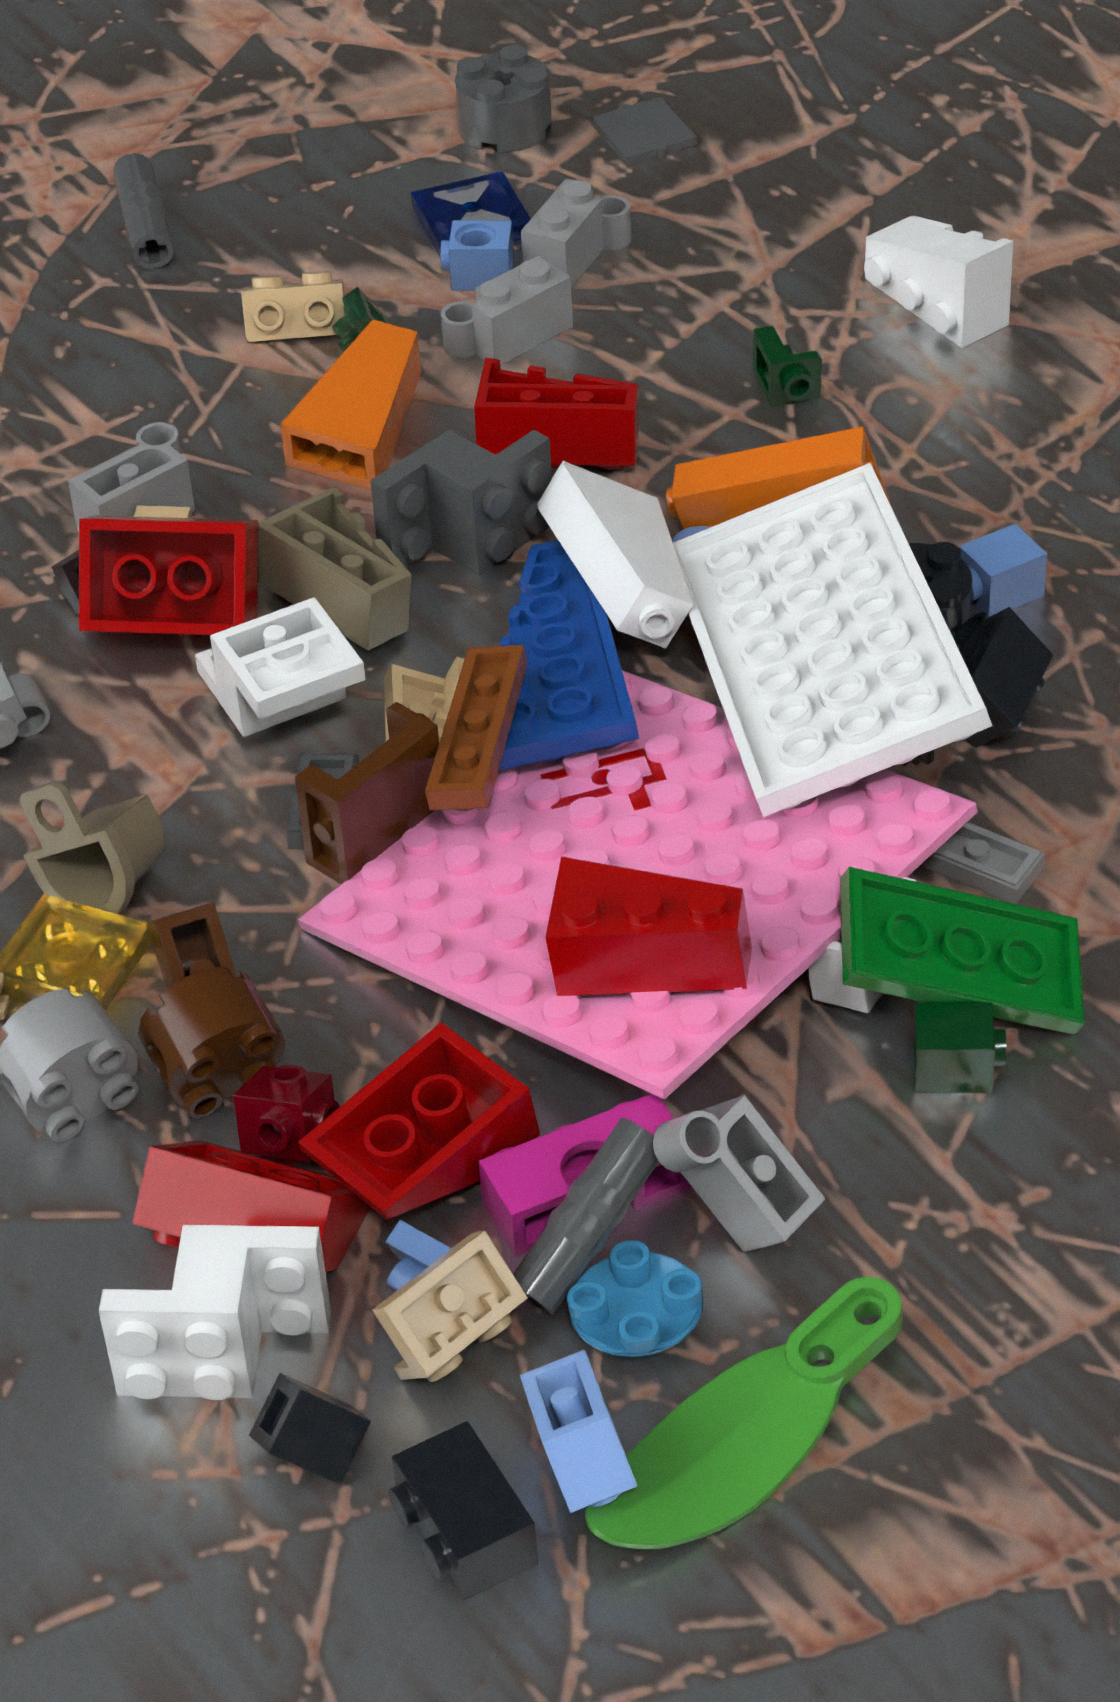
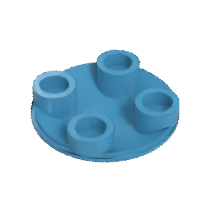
M634 1240L620 1242L615 1245L610 1252V1257L597 1262L587 1269L567 1294L570 1321L577 1334L586 1343L600 1351L624 1357L646 1356L659 1353L681 1342L697 1325L704 1303L702 1282L699 1275L691 1271L680 1261L664 1254L650 1252L644 1243Z

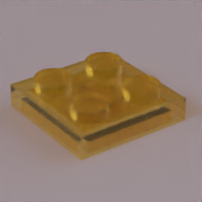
M43 894L0 953V972L5 975L1 995H9L11 1000L27 1004L31 1000L53 990L68 988L75 997L83 996L81 991L83 989L90 991L106 1011L152 944L147 923Z

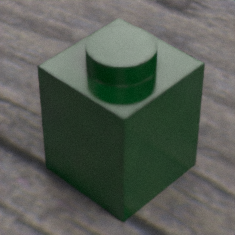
M915 1002V1093H992L994 1067H1006V1029H994L993 1004Z

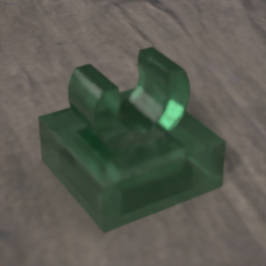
M357 286L342 297L347 316L340 318L332 328L341 338L337 341L338 346L345 351L372 320L388 323V320Z

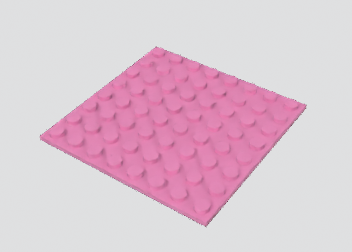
M622 670L637 724L639 739L623 742L612 748H597L566 755L551 762L540 761L498 771L488 808H476L468 811H457L454 809L435 810L415 827L407 830L398 841L377 858L366 863L362 870L351 879L346 880L333 892L324 897L317 905L300 917L298 922L300 929L660 1098L666 1099L819 959L833 941H838L842 937L840 877L848 867L902 879L908 877L978 811L977 804L973 801L884 769L861 778L852 785L836 788L803 801L794 808L781 810L763 817L723 708ZM645 748L647 758L652 762L661 764L667 780L644 785L651 806L634 811L628 794L641 788L643 784L642 777L652 775L645 756L598 768L599 759ZM565 769V772L569 774V776L555 779V781L541 779V774ZM602 769L610 770L606 777V785H596L592 782L591 777L596 771ZM607 786L613 793L598 798L582 797L573 801L570 805L556 809L551 808V806L559 801L560 797L564 798ZM561 856L743 888L752 943L747 989L739 987L734 988V990L656 991L629 994L557 996L545 937Z

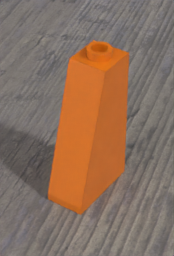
M372 320L280 423L286 466L371 490L370 480L389 468L421 376L418 331L377 320Z
M864 426L679 463L675 465L673 487L667 488L666 491L670 516L673 520L680 519L683 529L694 526L713 527L868 463H871L889 503L890 500Z

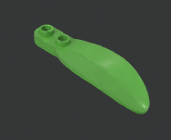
M860 1277L845 1283L792 1332L786 1344L763 1350L738 1362L689 1396L626 1455L637 1487L622 1492L615 1500L598 1507H586L585 1522L591 1532L614 1546L632 1549L669 1548L718 1532L754 1511L792 1476L814 1449L836 1410L842 1388L898 1336L903 1324L901 1298L897 1290L887 1281L876 1277ZM864 1317L879 1319L877 1322L869 1325L858 1322ZM818 1360H828L832 1362L831 1364L826 1366H812V1364Z

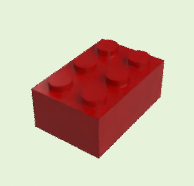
M99 515L79 518V631L212 635L257 618L258 520Z

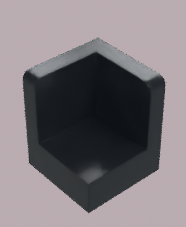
M279 1373L249 1436L269 1454L338 1483L343 1480L371 1420L352 1405Z

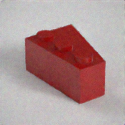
M561 856L545 937L557 996L629 994L657 991L734 990V988L739 987L747 989L752 943L743 888Z

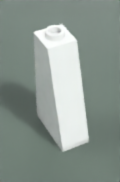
M562 461L537 504L540 513L615 628L620 632L667 648L694 604L658 498Z

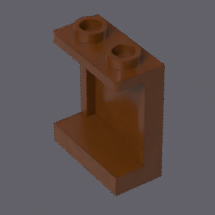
M398 702L393 703L386 709L389 740L339 779L334 778L312 764L295 776L306 863L340 884L351 879L362 870L366 863L377 858L398 841L407 830L415 827L435 811L429 810L425 789L439 746L438 725L433 723L424 714L416 713Z

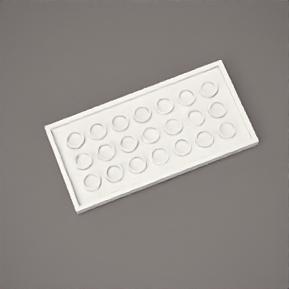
M871 463L673 542L694 604L689 611V616L763 817L781 810L794 808L803 801L839 787L852 785L861 778L894 765L907 763L916 756L952 742L965 740L974 733L992 727L984 702Z

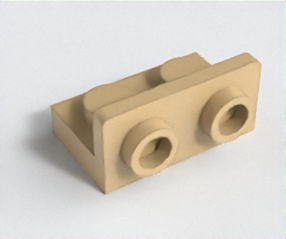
M483 1230L472 1232L372 1311L404 1359L394 1367L400 1379L427 1378L429 1382H434L452 1372L462 1363L463 1358L459 1352L476 1339L478 1342L487 1341L505 1330L513 1321L509 1313L528 1297L486 1231Z

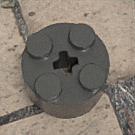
M513 44L502 47L497 53H490L479 57H466L457 62L455 87L458 127L460 136L466 143L482 149V142L497 144V152H515L535 146L545 138V130L547 127L551 129L552 111L550 74L544 63L529 56L524 46Z

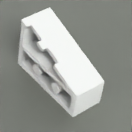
M914 215L866 237L865 279L959 347L964 348L1009 326L1013 240L1005 238L996 242L983 239V233L973 230L965 234L955 232L950 224Z

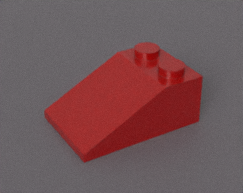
M440 1022L298 1141L300 1150L388 1220L479 1182V1160L492 1156L502 1149L515 1147L536 1139L540 1136V1131L529 1088Z

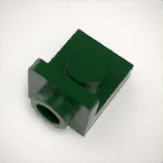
M774 326L754 329L753 373L770 406L819 398L821 394L822 359L817 351L793 354L789 344L783 345Z

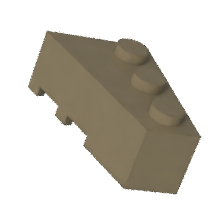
M336 486L258 522L259 583L293 604L315 597L341 633L368 651L408 631L412 574L381 538L372 539L365 530V519L359 512L350 513L343 505V494Z

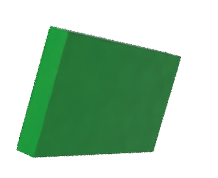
M848 867L840 877L843 985L927 1003H992L993 1017L1073 1035L1084 1026L1077 918L854 867Z

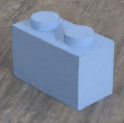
M585 1350L520 1375L542 1444L570 1513L587 1506L598 1507L615 1500L622 1492L637 1487Z

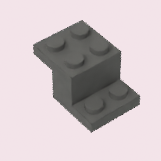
M451 429L446 430L370 480L376 539L381 538L405 567L420 559L430 550L435 549L480 576L549 528L537 504L552 480L550 438L536 430H532L497 455H494Z

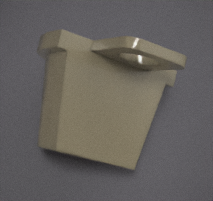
M59 781L31 788L20 796L21 807L41 844L24 853L23 857L47 898L66 915L85 923L105 922L124 910L134 894V885L160 857L165 847V832L148 794L93 810L83 818L68 789ZM42 800H50L60 808L64 816L63 828H56L46 821L41 811Z

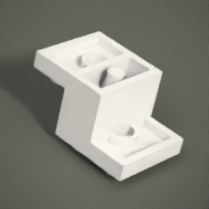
M315 597L210 635L212 648L195 654L198 673L243 737L346 699V687L366 680L364 662Z
M183 1225L172 1290L103 1289L99 1315L117 1396H135L141 1399H154L160 1396L202 1397L208 1400L253 1398L262 1332L282 1333L285 1335H301L303 1333L329 1334L331 1306L319 1227Z

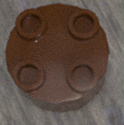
M214 967L199 971L170 985L159 995L164 1005L155 1015L152 1014L148 1007L140 1020L138 1036L174 1101L184 1106L189 1116L193 1118H204L214 1113L222 1105L223 1099L232 1096L262 1066L277 1067L282 1059L286 1044L280 1027L266 1007L249 976L240 971V977H234L229 968Z

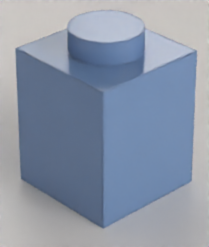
M1016 523L960 545L961 558L968 565L972 574L971 602L981 612H986L989 616H992L1007 607L1015 609L1044 597L1047 553Z

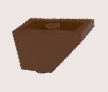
M214 902L146 922L167 988L193 973L214 967L229 968L232 975L237 977Z

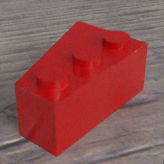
M485 357L474 405L475 435L478 446L497 455L532 430H536L550 438L551 468L558 469L562 461L573 465H597L599 468L606 470L620 469L624 466H636L639 445L638 384L578 373L574 375L573 382L547 378L546 368L530 365L527 369V374L502 370L500 360Z

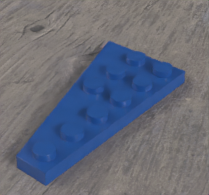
M559 540L532 545L519 581L521 594L517 606L511 607L508 616L509 632L507 636L501 638L499 646L524 645L528 665L498 771L540 761L551 762L566 755L597 748H612L623 742L639 739L634 712L606 612Z

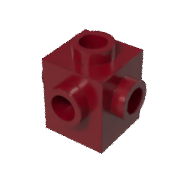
M298 1065L262 1066L233 1094L240 1151L278 1157L286 1163L309 1162L311 1158L300 1150L298 1141L340 1107L334 1097L332 1074L309 1072Z

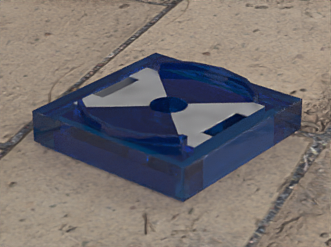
M503 171L411 192L412 207L439 256L441 241L450 240L453 220H512L513 242L521 240V230L531 220Z

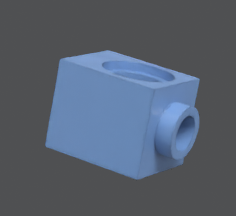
M512 220L452 221L450 240L441 241L440 251L441 269L450 270L451 290L475 291V288L484 282L492 280L514 268Z

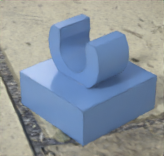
M399 1220L385 1241L400 1261L391 1271L386 1284L396 1291L452 1248Z

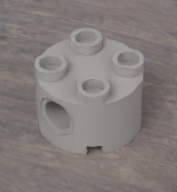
M68 988L53 990L39 996L12 1014L2 1026V1029L8 1036L0 1047V1082L22 1108L24 1116L38 1131L47 1132L55 1142H65L75 1137L83 1128L84 1122L107 1109L116 1110L125 1107L136 1097L139 1090V1085L134 1079L138 1070L137 1052L113 1023L90 991L81 989L83 996L74 997Z

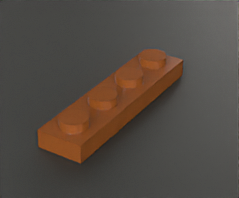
M524 645L468 647L425 789L429 810L454 809L457 811H468L489 807L528 665Z

